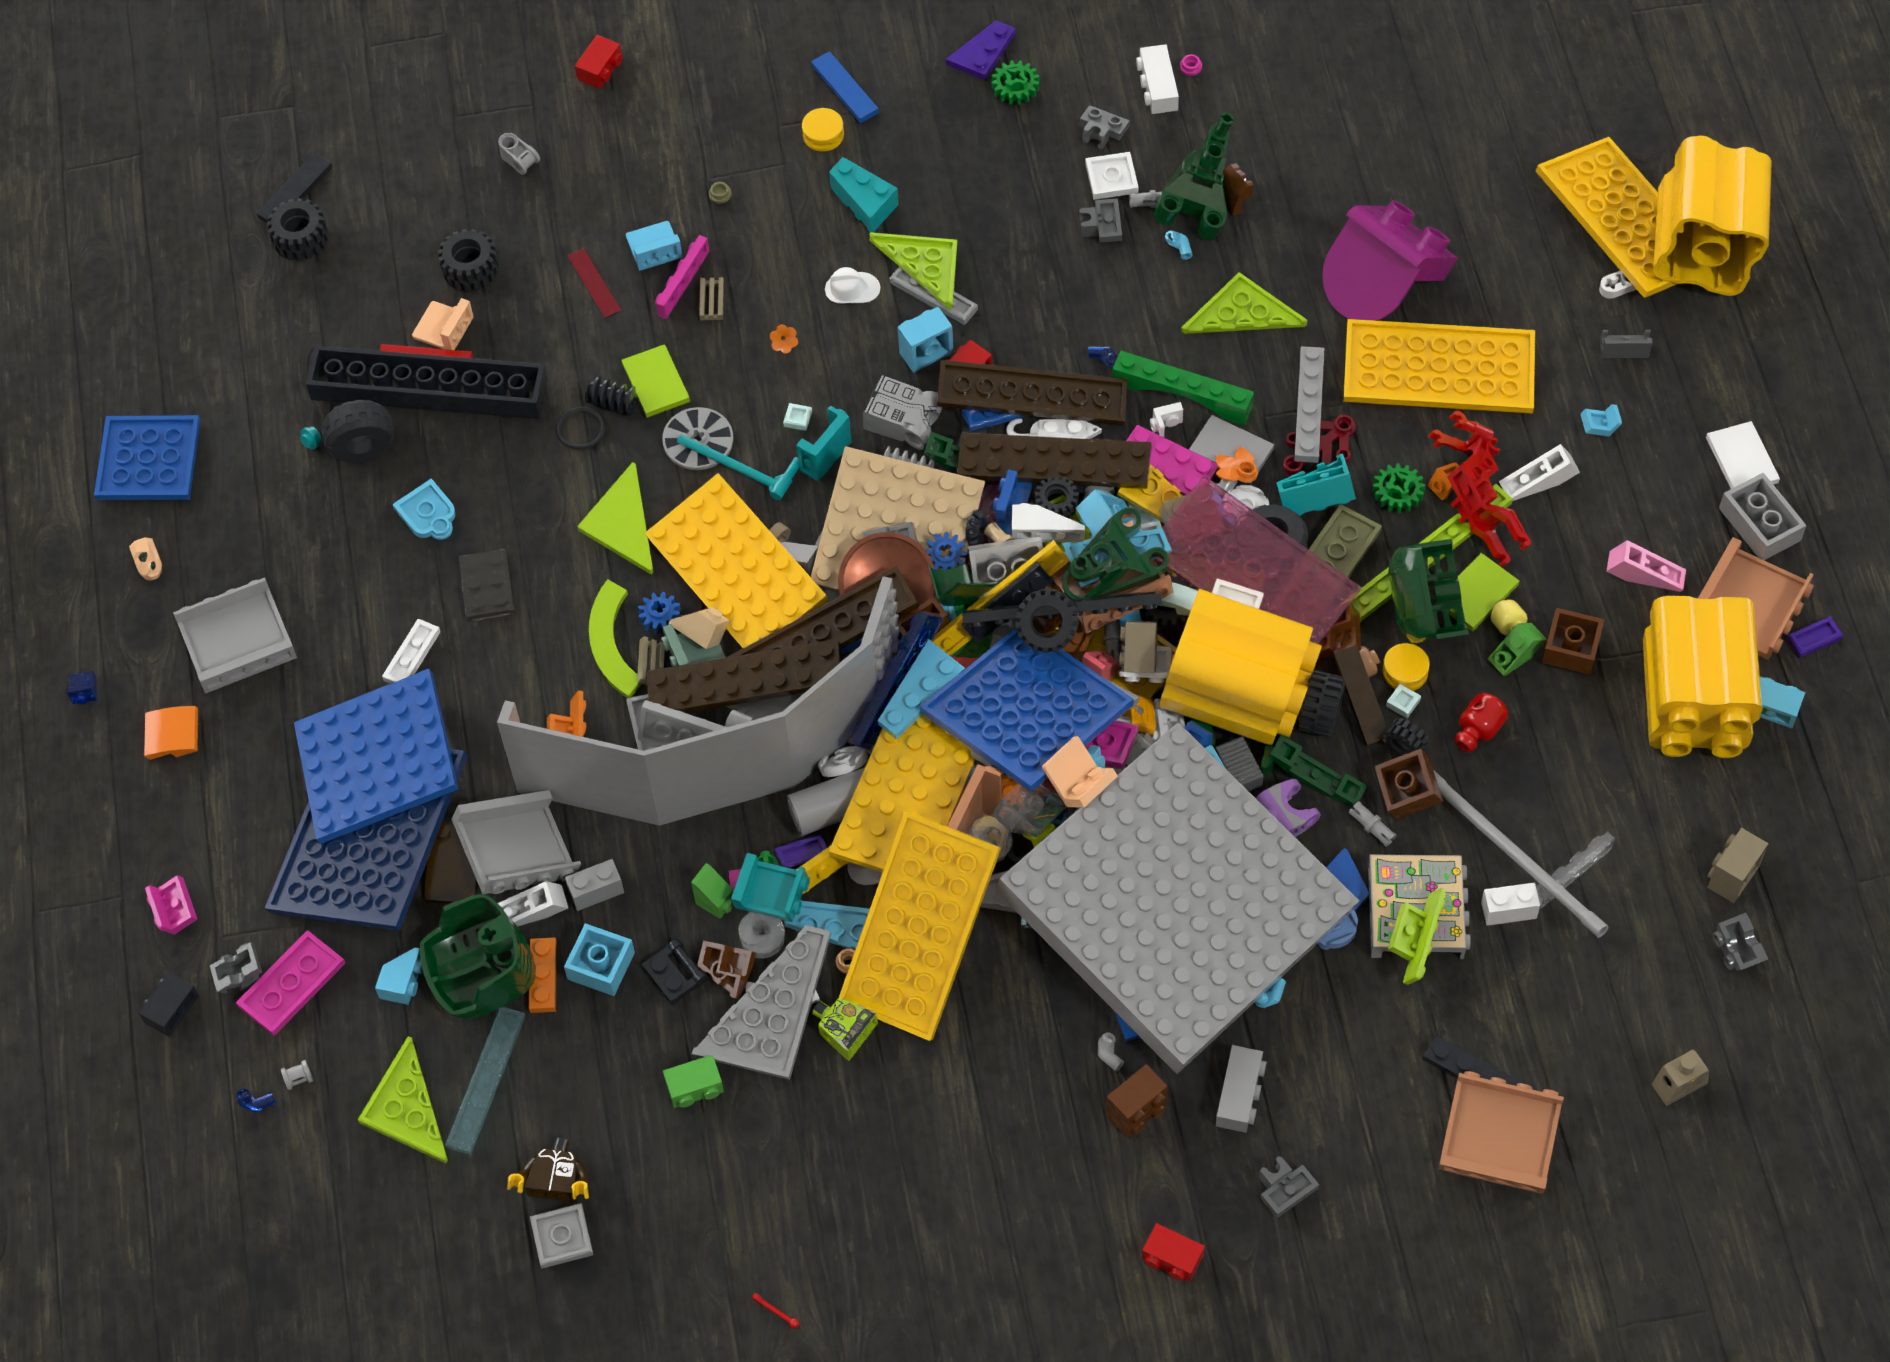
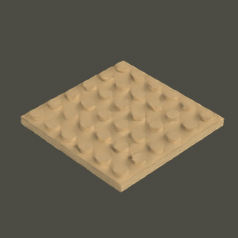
M845 446L811 578L819 587L839 592L838 575L841 563L850 548L864 538L863 532L885 526L889 528L908 522L914 523L917 541L925 550L931 549L927 545L928 540L936 542V533L940 538H944V533L948 531L950 539L957 534V543L965 542V547L961 551L967 552L969 546L966 540L967 521L972 513L979 508L985 481ZM946 549L945 552L941 550V557L945 558L946 555L950 557L949 550Z

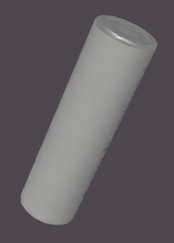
M865 767L787 795L792 819L801 836L842 822Z

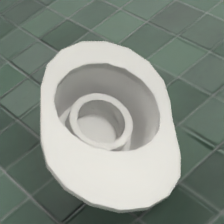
M844 267L834 272L826 283L825 292L826 296L835 303H866L874 300L879 295L880 284L869 273L857 272L852 268Z

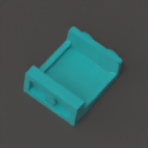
M832 406L827 409L829 427L817 442L812 445L806 440L801 439L796 445L799 471L818 482L841 456L845 446L848 447L852 442L849 416L845 411Z
M747 853L731 900L737 909L793 922L795 914L798 915L801 911L802 900L800 899L803 891L806 892L809 887L810 877H808L804 867L794 870L759 861L757 855Z

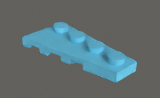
M1162 528L1139 531L1129 539L1139 555L1153 547L1163 548L1168 554L1172 552ZM1092 539L1076 543H1062L1070 563L1075 557H1078ZM1111 542L1122 559L1127 561V558L1116 542ZM1100 552L1095 556V559L1099 562H1105L1109 558L1104 552ZM1097 577L1086 582L1078 583L1081 589H1084L1086 587H1089L1100 582L1099 577Z
M928 639L878 719L879 726L895 739H898L923 715L920 713V706L964 671L965 668Z
M802 901L801 911L798 915L795 914L793 922L784 921L785 927L799 932L806 925L831 931L830 943L846 949L856 950L870 909Z

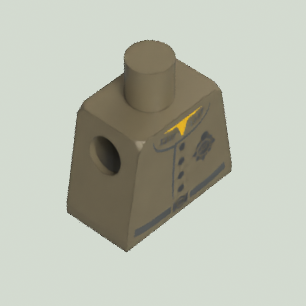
M1691 1050L1665 1064L1653 1081L1652 1086L1664 1104L1668 1106L1708 1084L1709 1070L1696 1051Z

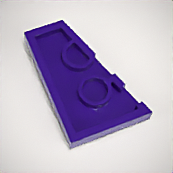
M994 21L946 59V65L986 80L1016 34V28L999 21Z

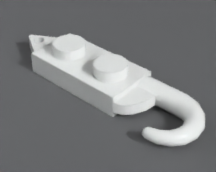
M1021 418L1012 420L1006 429L1007 435L1038 436L1039 429L1087 439H1091L1102 432L1101 428L1086 421L1065 419L1039 420L1032 425L1030 434L1014 432V426L1022 423L1023 420Z

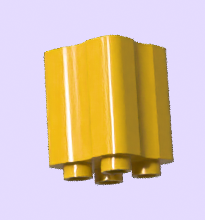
M1693 136L1683 140L1675 154L1674 168L1664 175L1658 187L1653 272L1656 277L1678 284H1696L1710 292L1726 296H1734L1744 290L1750 279L1752 265L1763 257L1769 246L1772 161L1767 154L1757 152L1750 147L1728 148L1706 136Z
M1199 589L1174 655L1159 707L1272 746L1276 734L1290 738L1308 688L1309 677L1313 673L1322 645L1309 641L1313 627Z
M1663 596L1657 598L1653 602L1650 611L1651 625L1645 629L1643 635L1650 746L1661 749L1664 755L1670 757L1685 756L1692 751V748L1711 749L1712 754L1720 758H1732L1740 755L1743 749L1750 745L1753 737L1752 725L1759 720L1762 712L1754 602L1743 597L1698 599L1690 596Z

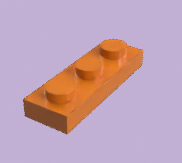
M556 938L530 939V950L536 966L534 984L529 989L530 1013L556 1012Z

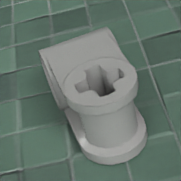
M505 133L500 136L498 143L501 158L521 175H524L533 163L540 161V156L536 150L519 139L515 134Z

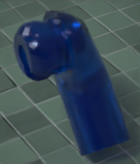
M1088 346V358H1100L1107 366L1114 367L1118 355L1111 347Z
M241 1089L236 1094L239 1106L251 1112H258L276 1104L272 1092L256 1097L250 1094L248 1089Z

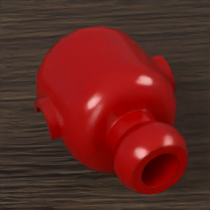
M1477 694L1459 717V724L1463 731L1458 732L1455 736L1454 742L1456 746L1464 752H1472L1477 747L1478 740H1491L1508 718L1506 705L1492 694Z

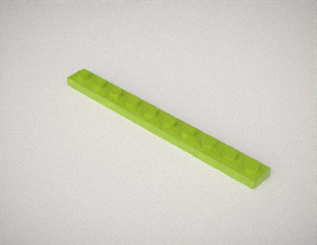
M1495 484L1493 488L1498 497L1490 504L1504 508L1509 507L1513 499ZM1457 513L1419 544L1452 539L1453 549H1455L1474 533L1470 529L1469 522L1460 523L1461 515ZM1433 557L1428 558V569L1435 564ZM1389 567L1339 606L1350 602L1360 613L1361 622L1393 597L1388 577ZM1326 616L1322 618L1320 621V625L1322 627L1325 624Z

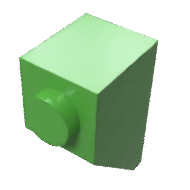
M706 863L691 882L695 903L721 919L725 912L729 913L734 907L731 900L733 889Z

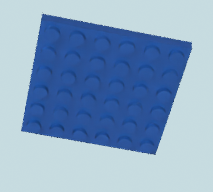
M1015 628L920 706V713L1032 792L1048 778L1042 768L1043 764L1074 736H1078L1084 746H1086L1134 705V699L1062 649L1048 653L1032 650L1030 646H1026L1023 643L1024 641L1019 637L1017 628Z
M430 669L294 722L315 835L320 844L459 789L435 681Z

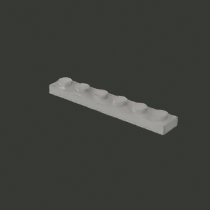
M1301 346L1294 461L1318 463L1324 348Z

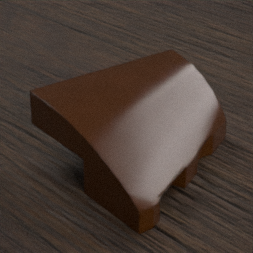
M1235 163L1224 169L1222 182L1225 200L1232 216L1241 214L1243 200L1252 198L1253 192L1252 181H1246V174Z
M1350 602L1328 611L1325 624L1318 633V637L1321 639L1319 644L1322 645L1318 659L1333 658V652L1353 645H1357L1358 650H1361L1360 613Z
M703 940L698 966L706 973H709L718 985H722L732 998L739 999L749 979L756 952Z

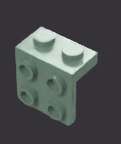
M672 624L663 627L664 637H661V641L665 651L669 650L672 655L669 657L672 667L726 658L720 643L717 646L705 649L683 633L677 635Z

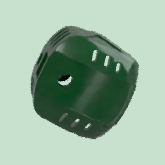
M1452 539L1399 547L1391 557L1388 577L1392 590L1396 623L1404 637L1412 643L1469 635L1462 607ZM1442 554L1446 556L1448 571L1445 573L1441 571L1440 556ZM1429 557H1433L1436 573L1434 575L1429 573ZM1429 581H1433L1437 605H1431L1428 588ZM1450 609H1454L1456 611V626H1452L1450 622ZM1438 611H1442L1444 614V628L1439 627L1437 621Z
M473 895L444 906L439 927L429 933L420 943V959L426 981L437 1001L454 1017L468 1020L484 1016L523 995L534 984L536 966L533 954L523 933L513 920L508 917L502 907L487 895ZM465 937H468L469 947H466ZM453 945H456L457 952L455 953L453 951ZM504 953H512L510 960L501 962V957Z

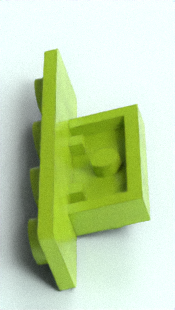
M1443 888L1428 895L1424 911L1407 902L1400 906L1388 950L1409 960L1403 983L1407 985L1420 980L1425 973L1426 968L1424 965L1432 949L1431 941L1433 934L1439 925L1437 921L1439 913L1445 905L1444 896L1446 890Z

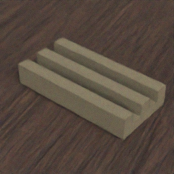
M719 277V280L710 278L705 281V278H700V320H723L724 278ZM706 287H709V314H705ZM714 287H719L718 314H714Z
M645 636L640 639L637 682L648 686L646 668L648 671L663 669L665 649L662 642L657 644V640L654 639L648 641V637ZM648 648H650V649H649V660L647 661V651H648Z

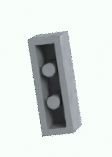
M1232 1045L1216 1118L1217 1127L1247 1133L1248 1124L1254 1125L1257 1109H1253L1252 1105L1254 1100L1259 1101L1262 1085H1257L1258 1077H1264L1267 1063L1262 1061L1263 1051Z

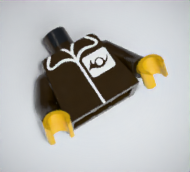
M555 1138L552 1150L539 1149L537 1155L532 1157L517 1174H511L508 1177L507 1189L510 1190L511 1187L516 1186L518 1187L517 1192L522 1193L523 1186L525 1185L528 1197L578 1202L579 1194H584L585 1199L589 1198L588 1186L590 1177L584 1164L578 1161L576 1154L568 1152L569 1140Z

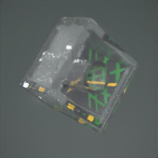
M1044 782L1032 792L1018 783L998 803L992 816L1010 832L1037 837L1067 806L1062 798Z

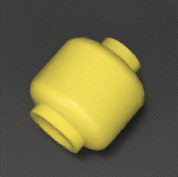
M1514 600L1498 602L1494 605L1491 613L1492 623L1504 636H1507L1518 623H1527L1528 619L1525 611Z

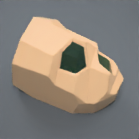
M144 537L134 541L129 548L139 574L144 579L150 581L159 578L162 572V563L153 539Z

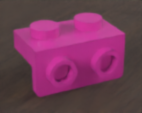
M177 875L159 888L151 885L145 888L148 896L147 902L152 908L155 917L154 923L158 929L175 935L197 920L183 877Z

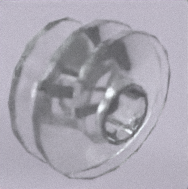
M994 816L978 818L967 833L970 836L1001 848L996 863L1007 855L1013 843L1012 833L1008 825Z
M753 912L748 913L742 918L738 930L740 942L744 950L756 952L755 958L762 959L771 957L781 949L785 940V930L781 919Z

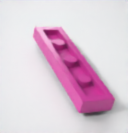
M699 235L696 241L690 244L686 257L680 260L677 271L673 276L669 277L663 293L658 294L655 306L657 307L659 317L668 318L708 255V238Z

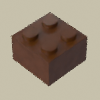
M1556 608L1542 663L1591 675L1604 619Z
M1422 749L1374 766L1387 810L1396 819L1443 803L1430 757Z
M1146 1064L1107 1096V1118L1126 1138L1130 1137L1133 1133L1135 1135L1139 1134L1146 1127V1123L1153 1117L1156 1119L1165 1112L1168 1086Z

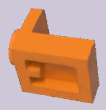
M1456 462L1437 468L1428 483V487L1441 500L1447 499L1453 490L1447 476L1459 467Z

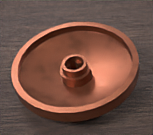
M894 532L875 533L858 541L845 555L838 575L839 592L842 596L897 566L920 606L934 596L935 589L928 564L933 569L934 566L925 549L912 538Z

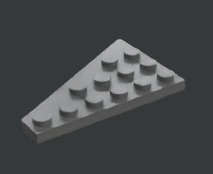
M806 925L798 933L797 938L786 946V950L776 961L772 962L759 976L756 983L747 989L746 994L708 1032L705 1039L696 1048L694 1047L692 1055L699 1058L713 1055L715 1062L790 1080L830 941L831 931Z

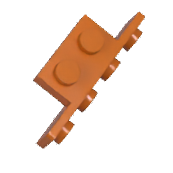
M578 690L571 699L570 717L550 714L547 717V729L581 737L584 736L586 722H583V714L586 709V701L583 700V691Z

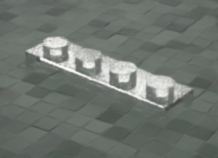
M1609 832L1605 833L1601 838L1596 836L1589 843V848L1584 852L1578 851L1571 858L1570 864L1566 867H1559L1553 873V879L1565 889L1612 849L1615 838ZM1541 884L1536 887L1540 910L1555 897Z

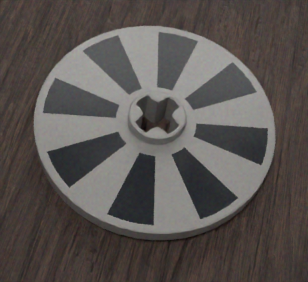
M689 408L679 412L669 420L663 432V447L667 456L678 466L689 470L709 469L718 465L719 462L677 443L680 434L695 441L697 440L694 437L698 436L702 440L697 442L726 456L730 453L733 445V431L727 419L717 411L708 408Z

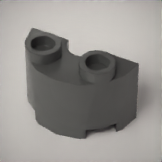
M1747 913L1718 923L1717 931L1713 933V940L1718 947H1721L1725 955L1724 963L1728 970L1736 969L1739 971L1768 960L1761 943L1754 936V928Z
M253 943L242 944L236 950L237 954L235 956L224 955L217 962L210 965L217 992L227 993V989L239 987L240 991L252 987L260 979L259 974L262 973V969Z

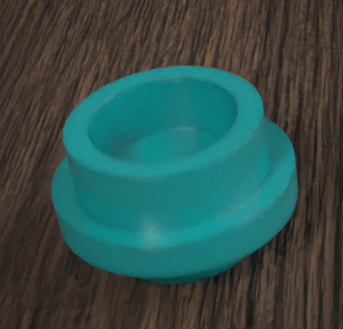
M305 427L301 430L300 440L302 444L312 450L316 449L319 443L322 442L318 430L314 427Z

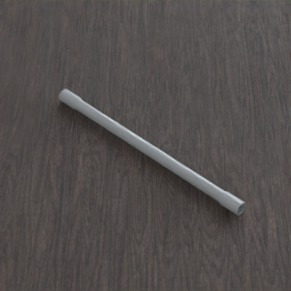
M1434 771L1441 796L1579 918L1581 923L1599 938L1608 930L1606 923L1583 906Z

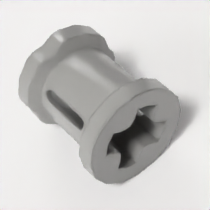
M306 1060L301 1061L300 1065L292 1068L281 1069L288 1091L297 1084L306 1081L309 1083L313 1082Z

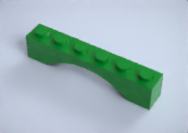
M1120 351L1113 367L1112 378L1127 379L1128 390H1159L1178 394L1204 405L1222 419L1245 426L1253 408V391L1124 351Z

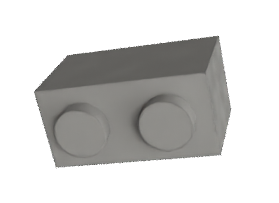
M613 859L565 877L569 893L577 911L624 893L622 881Z

